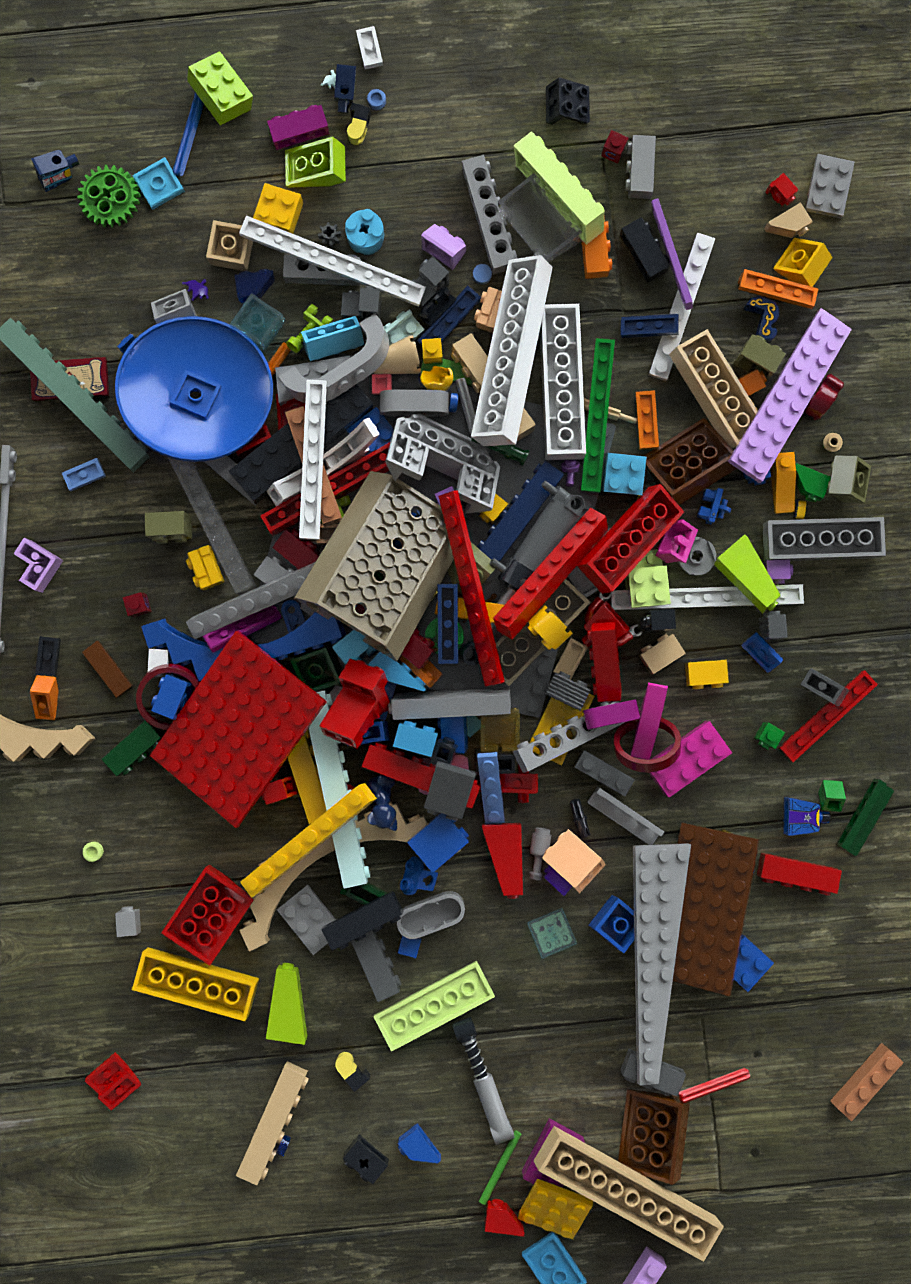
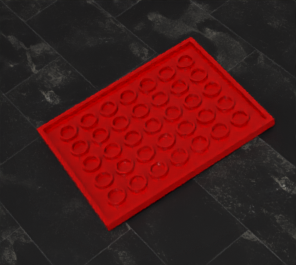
M235 631L177 715V719L170 725L150 756L236 828L240 826L327 701L240 631Z

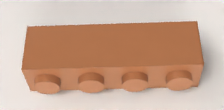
M881 1043L830 1101L850 1121H853L904 1062Z

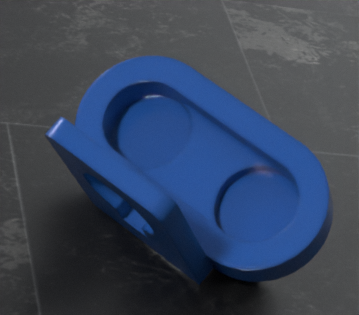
M411 857L405 864V873L400 882L402 892L406 895H413L417 889L433 891L438 872L434 871L432 873L429 870H423V861L419 857ZM431 875V882L426 886L423 878Z

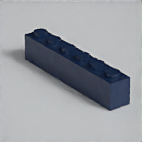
M547 461L543 465L540 463L533 471L534 477L531 480L527 479L521 487L524 489L520 495L516 494L510 502L512 504L508 511L505 509L499 516L501 521L498 525L493 524L487 532L490 536L486 541L481 540L477 548L491 560L495 558L499 562L549 497L550 493L541 487L542 483L547 481L556 487L563 478L564 474Z

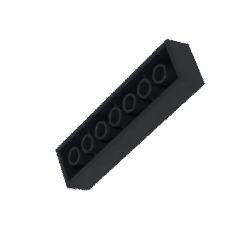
M357 384L336 398L326 402L324 449L346 432L350 426L373 410V403ZM289 423L229 470L231 476L255 504L268 495L267 490L274 482L298 471L303 466Z

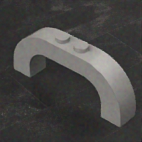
M376 313L359 323L367 337L363 349L327 374L319 378L309 379L303 377L294 366L280 375L279 378L290 395L296 400L305 403L306 381L324 380L327 381V402L375 372L384 362L389 350L388 335Z

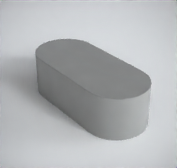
M384 390L380 392V415L390 417H411L413 414L418 413L425 417L449 415V393L446 391Z
M445 891L407 905L403 908L404 912L400 916L401 919L397 921V928L404 937L417 939L455 925L464 916V900L456 892Z

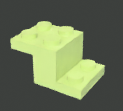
M658 549L650 550L625 578L626 590H629L631 608L671 604L667 565L663 566L662 560L655 556Z

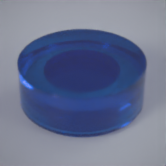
M283 1136L276 1152L278 1155L284 1156L291 1137Z

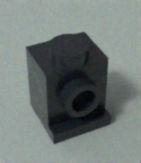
M449 737L440 738L437 741L430 763L436 765L437 761L452 765L458 745L454 744L455 740ZM443 748L448 749L449 753H444Z

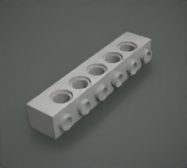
M484 155L463 160L462 171L492 273L494 275L505 272L508 261L517 259V254L510 246L512 244V237L510 232H506L505 226H507L505 214L501 215L500 208H502L500 197H496L495 190H497L494 178L491 179L489 174L491 172L490 163L485 160ZM481 176L484 180L477 181L475 178ZM483 194L489 195V198L482 199L480 196ZM493 212L495 216L488 217L486 213ZM498 230L500 234L493 235L491 231ZM502 247L506 251L504 253H498L496 249Z
M606 701V702H602V703L599 704V705H600V706H605V705L615 704V703H619V702H618V701H613V702H611V701ZM578 716L568 719V724L563 727L561 724L550 729L551 733L547 735L543 732L534 736L535 741L531 743L524 741L518 744V749L513 751V754L522 772H528L623 723L586 731L583 728L585 717L578 718ZM567 730H570L572 732V739H569L567 737ZM551 738H554L556 741L555 748L550 745ZM534 746L540 750L538 756H535L533 753Z

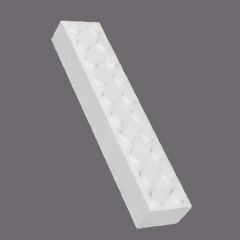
M542 255L508 261L471 437L482 446L515 445L517 442L553 268Z

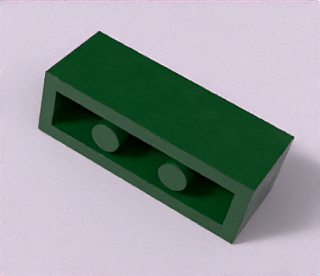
M145 720L105 755L102 760L116 776H126L133 770L132 766L136 762L141 763L148 757L146 753L151 749H155L163 735L156 727Z

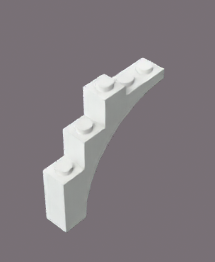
M370 418L363 420L347 437L324 454L323 464L328 477L342 470L346 465L363 458L370 450L368 447L379 436V432ZM302 468L274 482L267 490L275 506L301 493Z

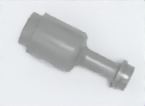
M535 828V832L532 833L530 853L535 856L533 871H530L529 874L530 878L534 880H541L543 873H540L542 857L550 847L552 836L549 829Z

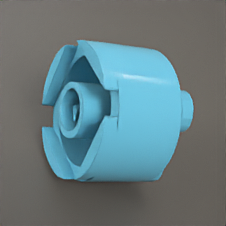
M370 209L359 210L346 220L345 232L348 244L353 251L364 255H371L381 248L384 241V228L380 217Z

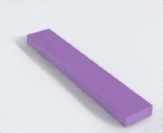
M657 198L651 202L653 215L669 258L684 308L689 310L693 308V301L659 199Z

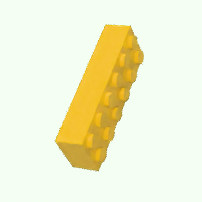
M148 947L142 952L132 990L246 1021L251 1011L259 978L214 965L209 966L200 961Z

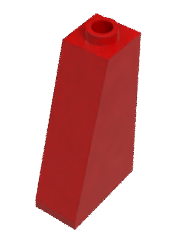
M521 823L482 824L503 895H507L509 899L519 898V895H523Z

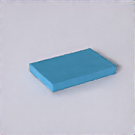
M550 1232L522 1252L523 1258L540 1284L587 1283L586 1278L554 1232Z

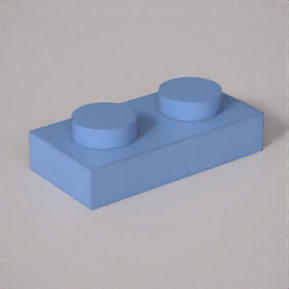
M98 458L62 472L69 491L76 490L106 477Z

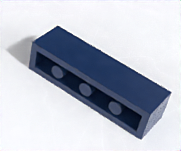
M438 584V664H458L457 584Z

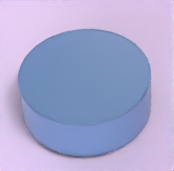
M379 89L371 90L367 95L368 106L373 110L384 108L386 104L384 92Z
M479 264L474 268L473 279L476 283L483 285L491 280L492 271L488 265Z

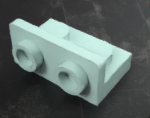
M410 309L407 312H401L396 317L397 320L392 324L388 323L384 326L389 338V345L411 335L414 337L411 341L413 342L425 332L424 328L414 318Z

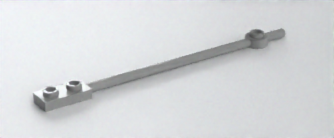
M2 445L0 484H2L0 505V628L10 486L12 487V482L16 479V472L13 470V466L17 461V453L9 445ZM0 638V653H3L5 644Z

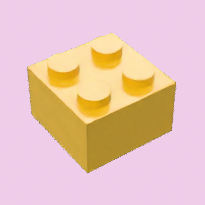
M264 183L253 218L293 234L303 206L301 194Z

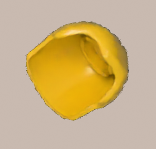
M433 366L430 371L423 370L420 376L421 383L427 390L447 391L450 388L454 378L450 368Z

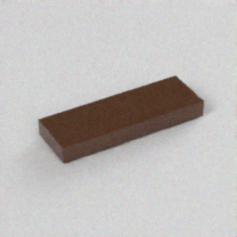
M96 641L82 652L116 698L133 687L100 641Z

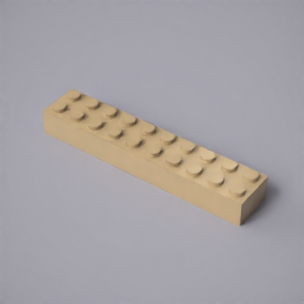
M553 1126L533 1160L538 1171L703 1262L724 1227L718 1218L710 1212Z

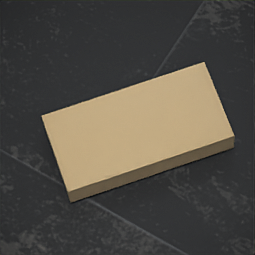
M570 638L553 672L559 674L562 671L570 675L571 680L588 647Z

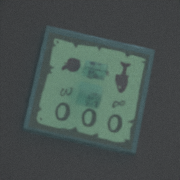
M563 908L527 922L542 959L577 944Z

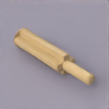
M584 398V410L589 411L590 400ZM608 407L607 418L616 421L619 418L634 424L637 423V418L622 414L619 409Z

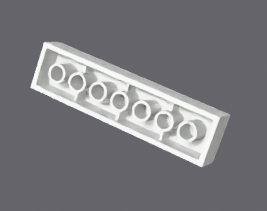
M579 304L545 305L540 326L545 460L584 459L586 455Z

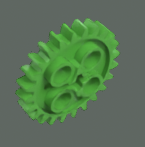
M105 165L104 170L97 166L98 172L95 173L91 169L92 176L90 177L85 174L87 181L80 182L84 188H78V191L82 194L77 196L82 201L79 203V206L83 209L82 212L88 215L87 218L90 221L94 220L96 225L101 222V225L105 228L108 223L113 228L116 222L118 226H121V220L127 223V216L133 218L131 211H138L134 205L140 204L139 200L136 199L141 197L137 191L139 187L135 184V179L131 177L128 171L124 173L123 168H119L117 171L116 166L113 165L110 170ZM111 181H115L114 185L108 186ZM100 191L97 196L93 197L95 192ZM126 196L123 201H119L120 197ZM105 207H110L108 211L103 212Z

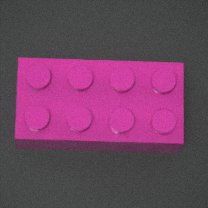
M704 721L681 738V753L675 763L666 769L649 772V774L663 794L669 798L732 754V752L712 723ZM675 742L652 759L666 755L671 751Z

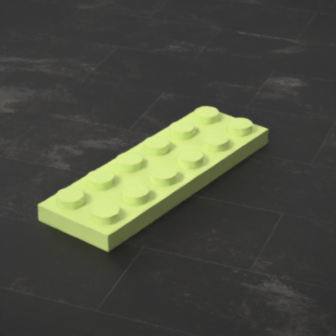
M475 961L374 1014L373 1017L392 1052L494 998L495 995L478 962Z

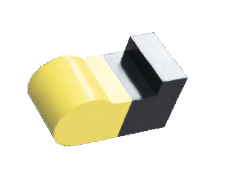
M352 103L350 113L353 120L347 128V134L351 144L359 145L365 139L371 110L368 106Z
M342 1052L338 1055L335 1063L336 1069L355 1092L370 1079V1073L367 1069L361 1072L354 1063L353 1056L350 1053Z

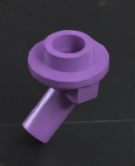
M565 460L561 464L562 471L567 472L566 486L572 487L574 486L575 472L580 470V462Z

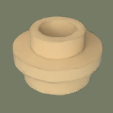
M829 433L823 439V446L829 452H836L842 447V438L837 433ZM831 439L836 441V445L831 444Z

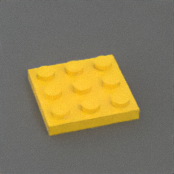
M537 1179L519 1211L518 1219L527 1224L541 1227L546 1231L557 1233L565 1238L573 1239L591 1210L593 1201L578 1193Z

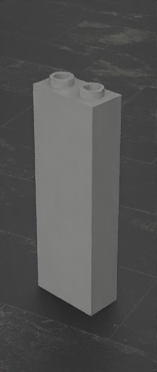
M510 687L395 693L391 703H389V714L393 715V720L511 714Z

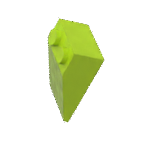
M329 137L285 150L286 187H323L346 182L345 146L334 137Z

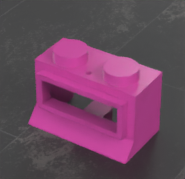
M683 519L677 520L663 535L655 556L666 563H686L698 529Z

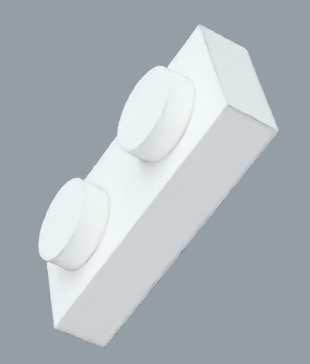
M375 27L356 30L364 68L370 69L383 66Z

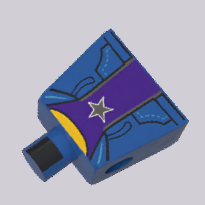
M784 797L783 834L792 836L819 832L820 823H830V813L820 811V804Z

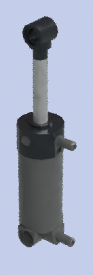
M547 481L542 483L541 487L551 494L548 498L547 506L513 557L509 558L505 565L495 558L490 561V565L501 572L498 579L507 587L497 604L505 605L581 519L579 515L585 507V501L581 496L570 495L562 487L558 486L555 488ZM491 623L492 631L495 628V624ZM469 640L467 644L462 645L458 650L459 659L470 666L479 663L474 640ZM472 650V657L470 659H467V652Z

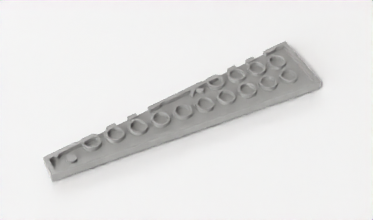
M688 843L633 846L637 1083L639 1085L659 1084L691 844Z

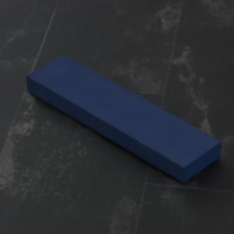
M467 285L456 297L457 300L417 340V343L422 346V339L441 338L442 344L480 302L481 297Z

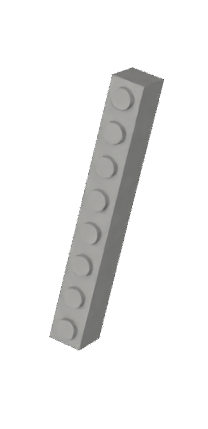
M315 562L193 616L186 624L194 639L296 595Z

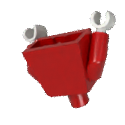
M600 592L599 597H596L588 606L584 629L587 632L590 631L592 623L615 622L618 647L623 646L632 640L633 637L640 636L642 631L637 634L634 632V628L638 625L629 627L607 602L611 597V593L608 597H604ZM587 633L582 638V641L587 647H590L592 642H588Z

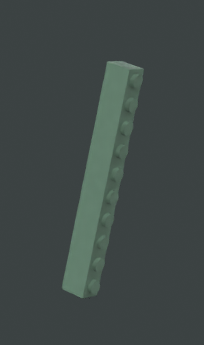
M11 318L8 319L0 327V341L134 473L149 458V455L146 453L148 449L141 442L137 444L133 440L135 436L127 428L123 430L119 426L121 422L114 415L110 417L106 413L108 409L100 401L96 403L92 399L94 395L87 388L83 390L79 386L81 382L73 374L69 376L65 372L67 368L60 361L56 363L52 359L54 355L46 347L42 349L38 345L40 341L33 334L30 336L24 331L27 328L19 320L15 323Z

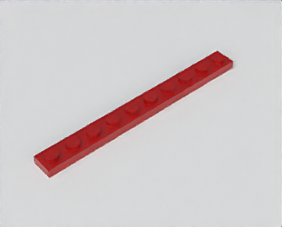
M458 490L451 491L438 497L485 686L505 682L459 493Z

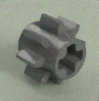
M327 222L326 226H320L322 233L318 234V239H323L322 246L327 244L332 248L334 244H340L338 237H341L342 234L341 231H337V224L332 226Z

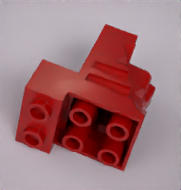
M350 658L338 677L343 688L319 727L325 736L358 749L363 741V735L369 727L373 726V721L379 719L380 715L389 710L390 701L384 688L388 682L384 670L377 666H369L362 660L356 661Z

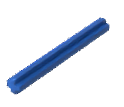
M196 92L173 167V173L177 176L184 175L204 106Z

